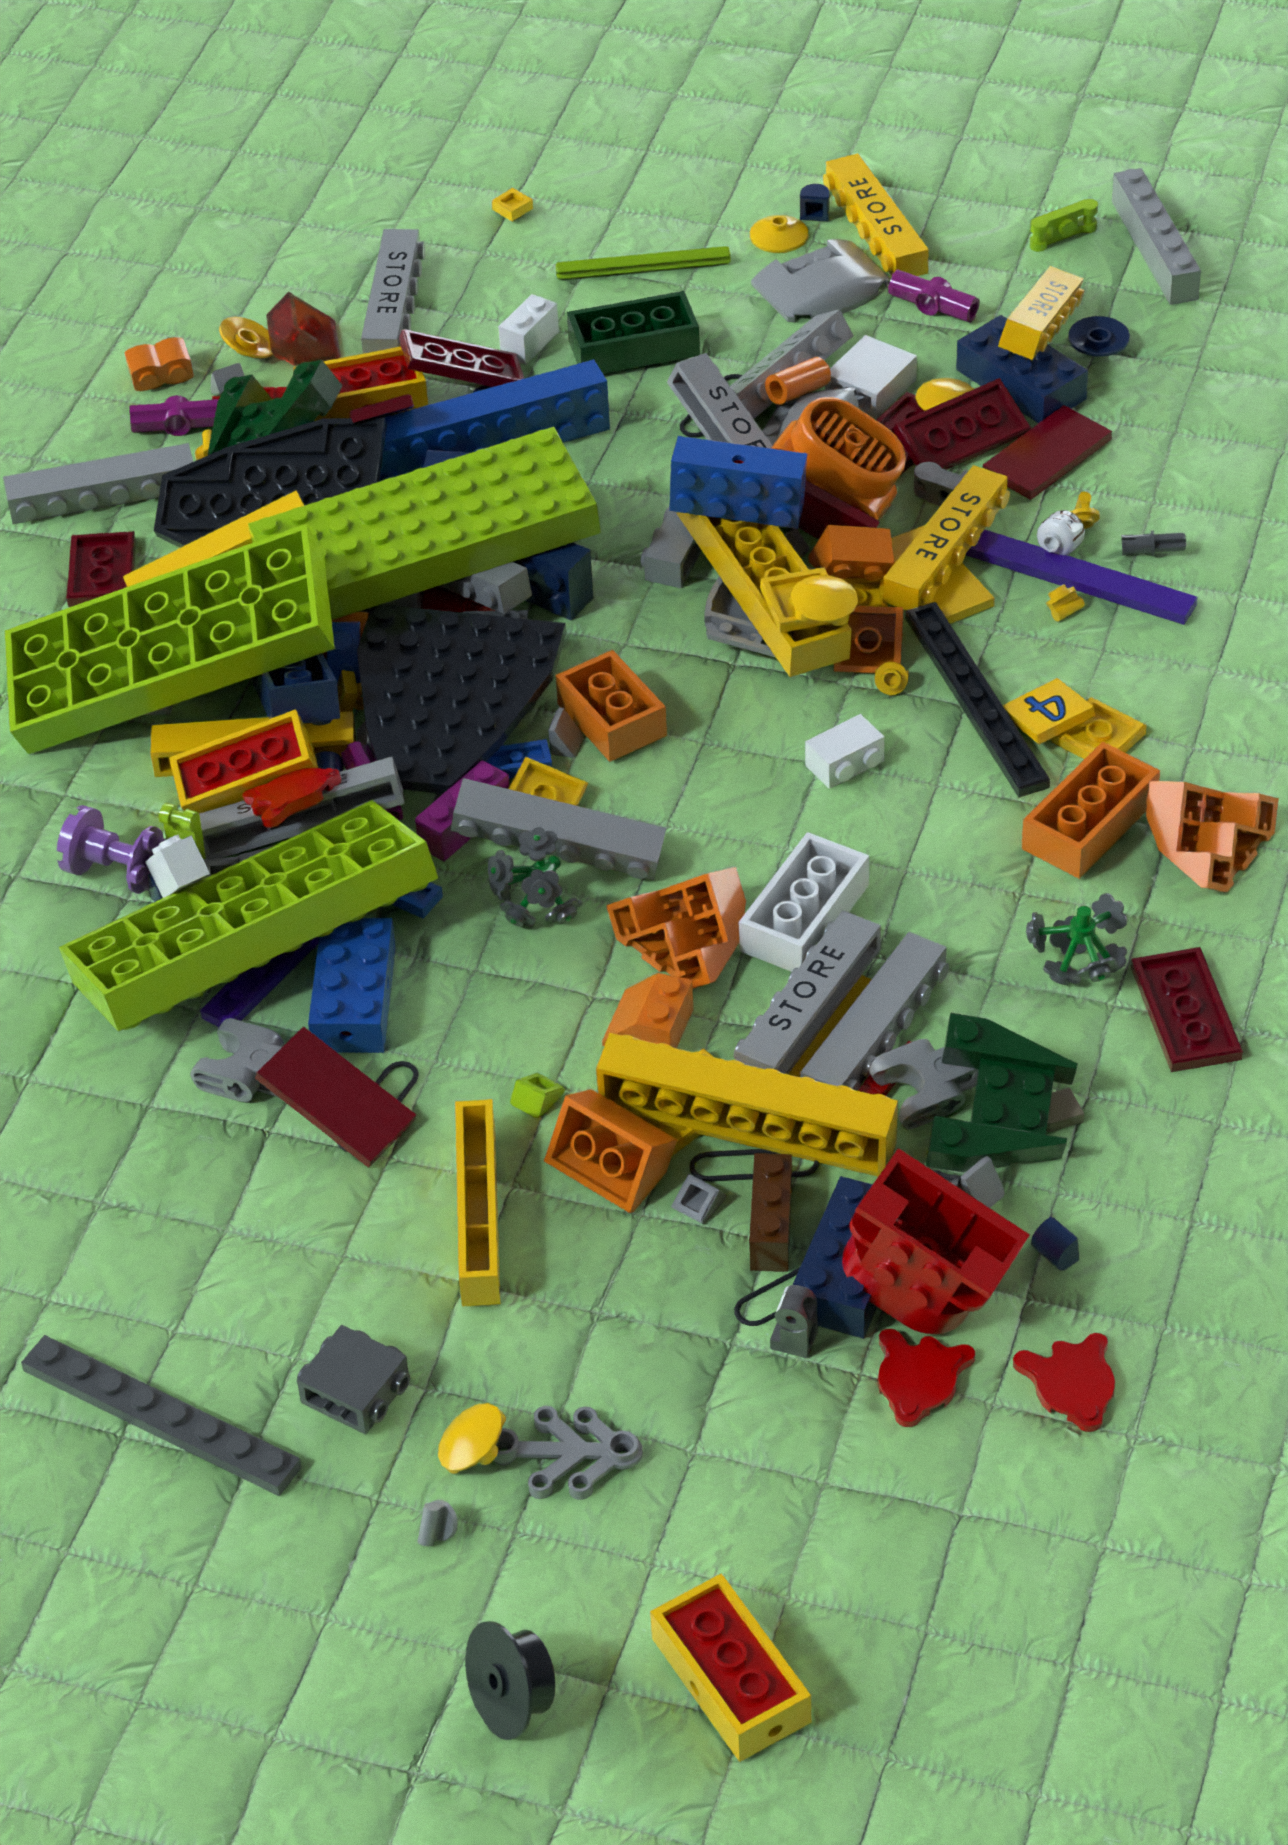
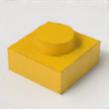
M514 188L509 189L492 200V210L512 222L533 209V199Z

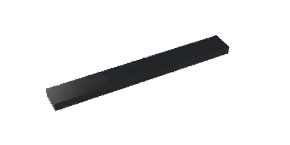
M933 602L906 610V621L1018 798L1050 788L1048 775L937 603Z

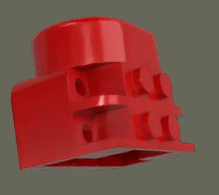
M898 1148L857 1206L849 1225L852 1236L844 1248L842 1264L845 1275L847 1277L853 1276L859 1283L864 1285V1292L871 1294V1303L912 1330L924 1334L938 1335L956 1329L962 1324L970 1311H978L985 1305L1030 1234Z

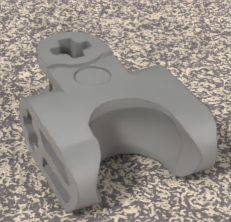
M232 1018L225 1019L218 1028L217 1034L223 1049L233 1053V1055L219 1060L207 1057L201 1058L190 1073L194 1084L204 1092L240 1102L250 1101L256 1091L276 1096L257 1081L255 1076L256 1072L284 1046L283 1039L271 1029Z
M919 1039L885 1052L876 1057L869 1068V1073L880 1086L896 1082L906 1083L914 1087L918 1092L903 1102L898 1119L903 1127L908 1130L932 1122L934 1116L944 1117L955 1112L966 1100L962 1091L976 1086L978 1069L942 1063L944 1047L935 1050L928 1039Z

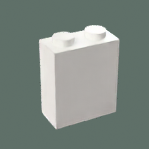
M865 335L830 368L831 378L829 384L825 386V390L854 387L857 393L855 398H857L859 403V409L877 419L916 381L917 355Z

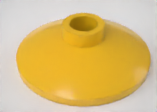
M773 215L762 218L754 223L750 229L751 242L757 248L771 253L794 251L803 246L808 239L807 226L801 220L787 215Z
M228 317L220 324L219 332L222 339L237 353L260 359L268 358L275 353L277 343L274 336L259 323L243 317Z

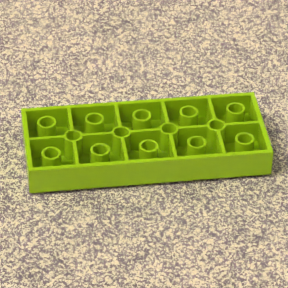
M554 427L539 430L529 435L511 439L485 449H479L466 455L448 459L425 468H419L403 475L388 478L381 482L356 488L340 495L248 523L252 543L304 524L309 526L323 547L331 620L601 533L597 503Z
M304 524L5 630L10 733L28 754L335 649L322 545L309 526Z
M371 800L60 946L59 950L72 983L119 1032L137 1027L142 1020L154 1014L166 1013L181 1001L188 998H197L203 995L207 989L219 983L233 981L240 973L252 967L264 966L270 962L271 958L277 955L295 951L303 943L315 937L329 935L334 931V928L346 922L358 921L367 912L375 908L393 904L398 897L409 892L420 891L426 888L428 883L438 879V875L427 842Z

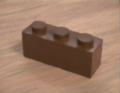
M754 1153L749 1238L750 1271L788 1272L792 1204V1154Z

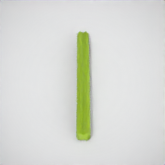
M728 246L563 261L557 262L555 269L557 279L562 280L728 264L731 261V253Z

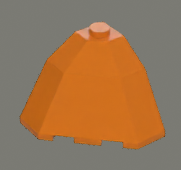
M1150 781L1149 792L1146 797V817L1157 847L1164 856L1201 888L1228 892L1234 885L1232 878L1239 870L1245 871L1257 856L1256 848L1262 841H1269L1275 833L1279 798L1260 793L1221 792L1187 782Z
M732 867L710 872L658 891L632 896L606 905L616 940L626 947L632 946L642 954L641 958L659 972L665 971L671 976L692 980L694 989L715 982L738 946L739 921L745 914L746 899L737 868Z

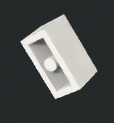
M531 294L498 326L500 350L516 353L519 362L526 365L559 332L557 303Z
M859 714L805 741V766L830 789L883 762L885 737L867 719Z
M175 835L159 843V846L152 849L154 855L145 861L163 898L202 880L210 874L192 836L181 840L179 835Z

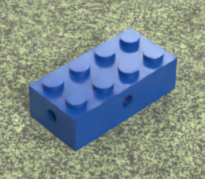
M678 436L671 459L669 511L798 529L804 506L807 453Z
M362 918L358 921L346 922L334 928V931L329 935L319 937L308 1027L311 1033L337 1053H384L396 949L392 918Z

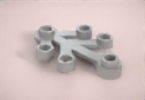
M542 1406L534 1413L535 1428L541 1433H551L560 1442L519 1441L514 1431L502 1428L496 1444L498 1454L493 1461L499 1465H508L516 1458H558L544 1470L531 1474L528 1479L531 1496L536 1499H544L551 1495L553 1483L585 1459H598L584 1472H576L568 1480L569 1494L574 1499L584 1500L591 1496L593 1484L614 1468L623 1470L637 1465L642 1458L643 1450L641 1442L634 1434L628 1431L613 1432L597 1418L596 1411L591 1407H580L574 1412V1427L581 1434L591 1433L600 1443L585 1442L558 1417L557 1411L553 1407ZM544 1417L552 1418L548 1422L541 1421ZM583 1418L591 1419V1421L587 1423L581 1422L580 1420ZM541 1482L547 1484L541 1488L534 1486ZM579 1483H583V1484H586V1485H587V1486L584 1487V1488H576V1487H574L575 1485H577V1484H579Z

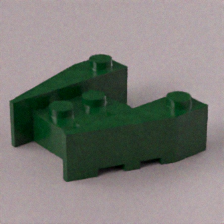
M323 360L298 364L281 398L272 399L252 374L229 379L225 383L224 390L217 402L208 455L232 445L313 422L319 414L325 416L332 408L343 385Z
M950 1013L942 1063L978 1069L971 1120L969 1122L934 1116L926 1166L966 1172L986 1156L992 1160L996 1168L1010 1166L1011 1163L1032 1160L1035 1163L1062 1159L1067 1138L1046 1135L1053 1082L1072 1085L1078 1063L989 1019Z

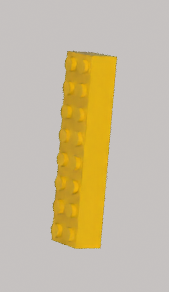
M676 512L789 677L850 658L852 629L847 623L841 626L827 624L779 632L761 592V578L809 569L778 526Z
M609 1033L596 1067L598 1093L647 1122L655 1124L662 1122L664 1126L680 1130L689 1128L696 1131L697 1134L781 1154H792L793 1157L818 1161L819 1163L877 1177L892 1158L897 1143L898 1100L890 1099L882 1094L864 1093L844 1085H830L818 1082L810 1077H796L783 1074L771 1068L762 1069L745 1065L737 1060L728 1061L711 1057L703 1052L685 1051L673 1048L665 1043L656 1044L639 1040L631 1035L621 1036Z

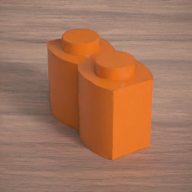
M167 338L155 345H137L124 352L128 371L136 391L156 389L164 383L179 384L194 377L191 359L183 338Z

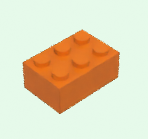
M610 650L556 675L558 705L560 708L565 709L579 729L609 762L667 736L666 706L614 650Z

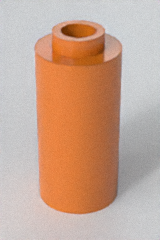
M813 357L769 375L765 381L766 393L773 403L778 405L784 404L828 385L831 378L830 367L820 357Z

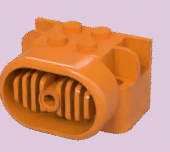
M823 397L810 402L804 408L799 419L792 421L770 448L807 453V481L878 521L881 520L889 509L891 502L897 494L895 483L903 472L906 463L903 445L891 430L853 404L834 397Z

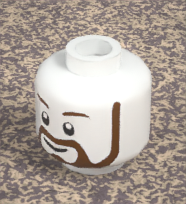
M1059 510L1051 514L1041 523L1037 531L1040 547L1048 552L1059 555H1069L1082 543L1085 535L1084 525L1080 518L1067 510Z

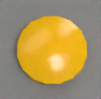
M932 379L923 383L917 389L916 401L918 406L925 411L974 388L958 379Z
M815 575L805 578L794 586L791 593L795 616L803 622L814 620L830 622L833 625L841 626L848 622L849 615L854 612L858 604L857 592L851 584L841 578L830 575Z
M490 1403L476 1404L465 1409L453 1419L443 1433L438 1447V1458L441 1465L448 1472L456 1474L478 1463L481 1465L490 1464L498 1454L496 1444L502 1432V1426L506 1421L505 1414L498 1407Z

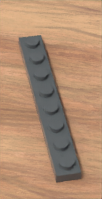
M46 1335L39 1340L21 1361L24 1372L277 1496L282 1494L302 1468L300 1458Z

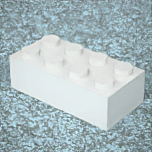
M807 832L739 921L740 952L791 972L794 968H799L805 961L809 948L813 944L817 945L823 937L828 923L834 922L842 911L849 913L869 886V855Z

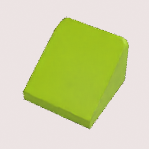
M534 1073L516 1080L510 1104L534 1118H539L564 1094L565 1088L539 1073Z

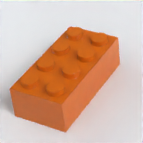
M1102 742L1023 819L1022 849L1080 879L1146 812V797L1149 792L1150 781L1160 780V770Z

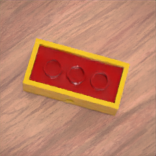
M401 346L323 361L343 386L329 412L325 416L319 414L315 421L331 418H349L351 410L406 394L412 397L413 409L428 405L424 374L423 372L407 369Z
M296 709L169 757L182 810L190 809L197 811L199 814L244 801L242 796L244 791L269 783L283 774L303 768H318L309 733Z
M722 1573L650 1611L653 1641L739 1762L812 1723L811 1694Z

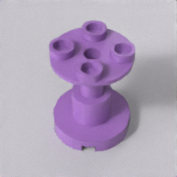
M85 805L76 807L79 812L76 816L69 814L59 834L57 851L63 853V860L58 861L59 868L64 872L82 875L88 871L93 863L109 866L115 861L127 865L126 878L131 892L141 894L145 890L149 891L147 875L150 871L145 861L154 855L152 849L166 840L163 838L162 831L158 827L149 826L141 832L134 845L119 841L117 833L104 829L103 817L98 809Z

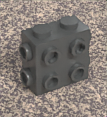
M342 1324L332 1336H328L323 1341L319 1353L310 1364L307 1363L301 1368L297 1376L299 1396L302 1404L365 1435L375 1423L383 1420L390 1403L397 1395L405 1392L410 1382L407 1357L398 1348L385 1346L371 1339L365 1332L360 1330L354 1331Z

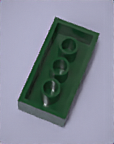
M685 291L567 312L568 339L577 364L595 360L602 373L623 371L674 360H684L700 355L699 325Z

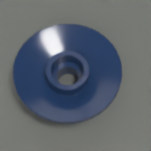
M1091 316L1075 322L1069 330L1068 339L1071 346L1080 353L1095 357H1105L1124 350L1129 343L1130 333L1128 328L1116 319L1105 316Z

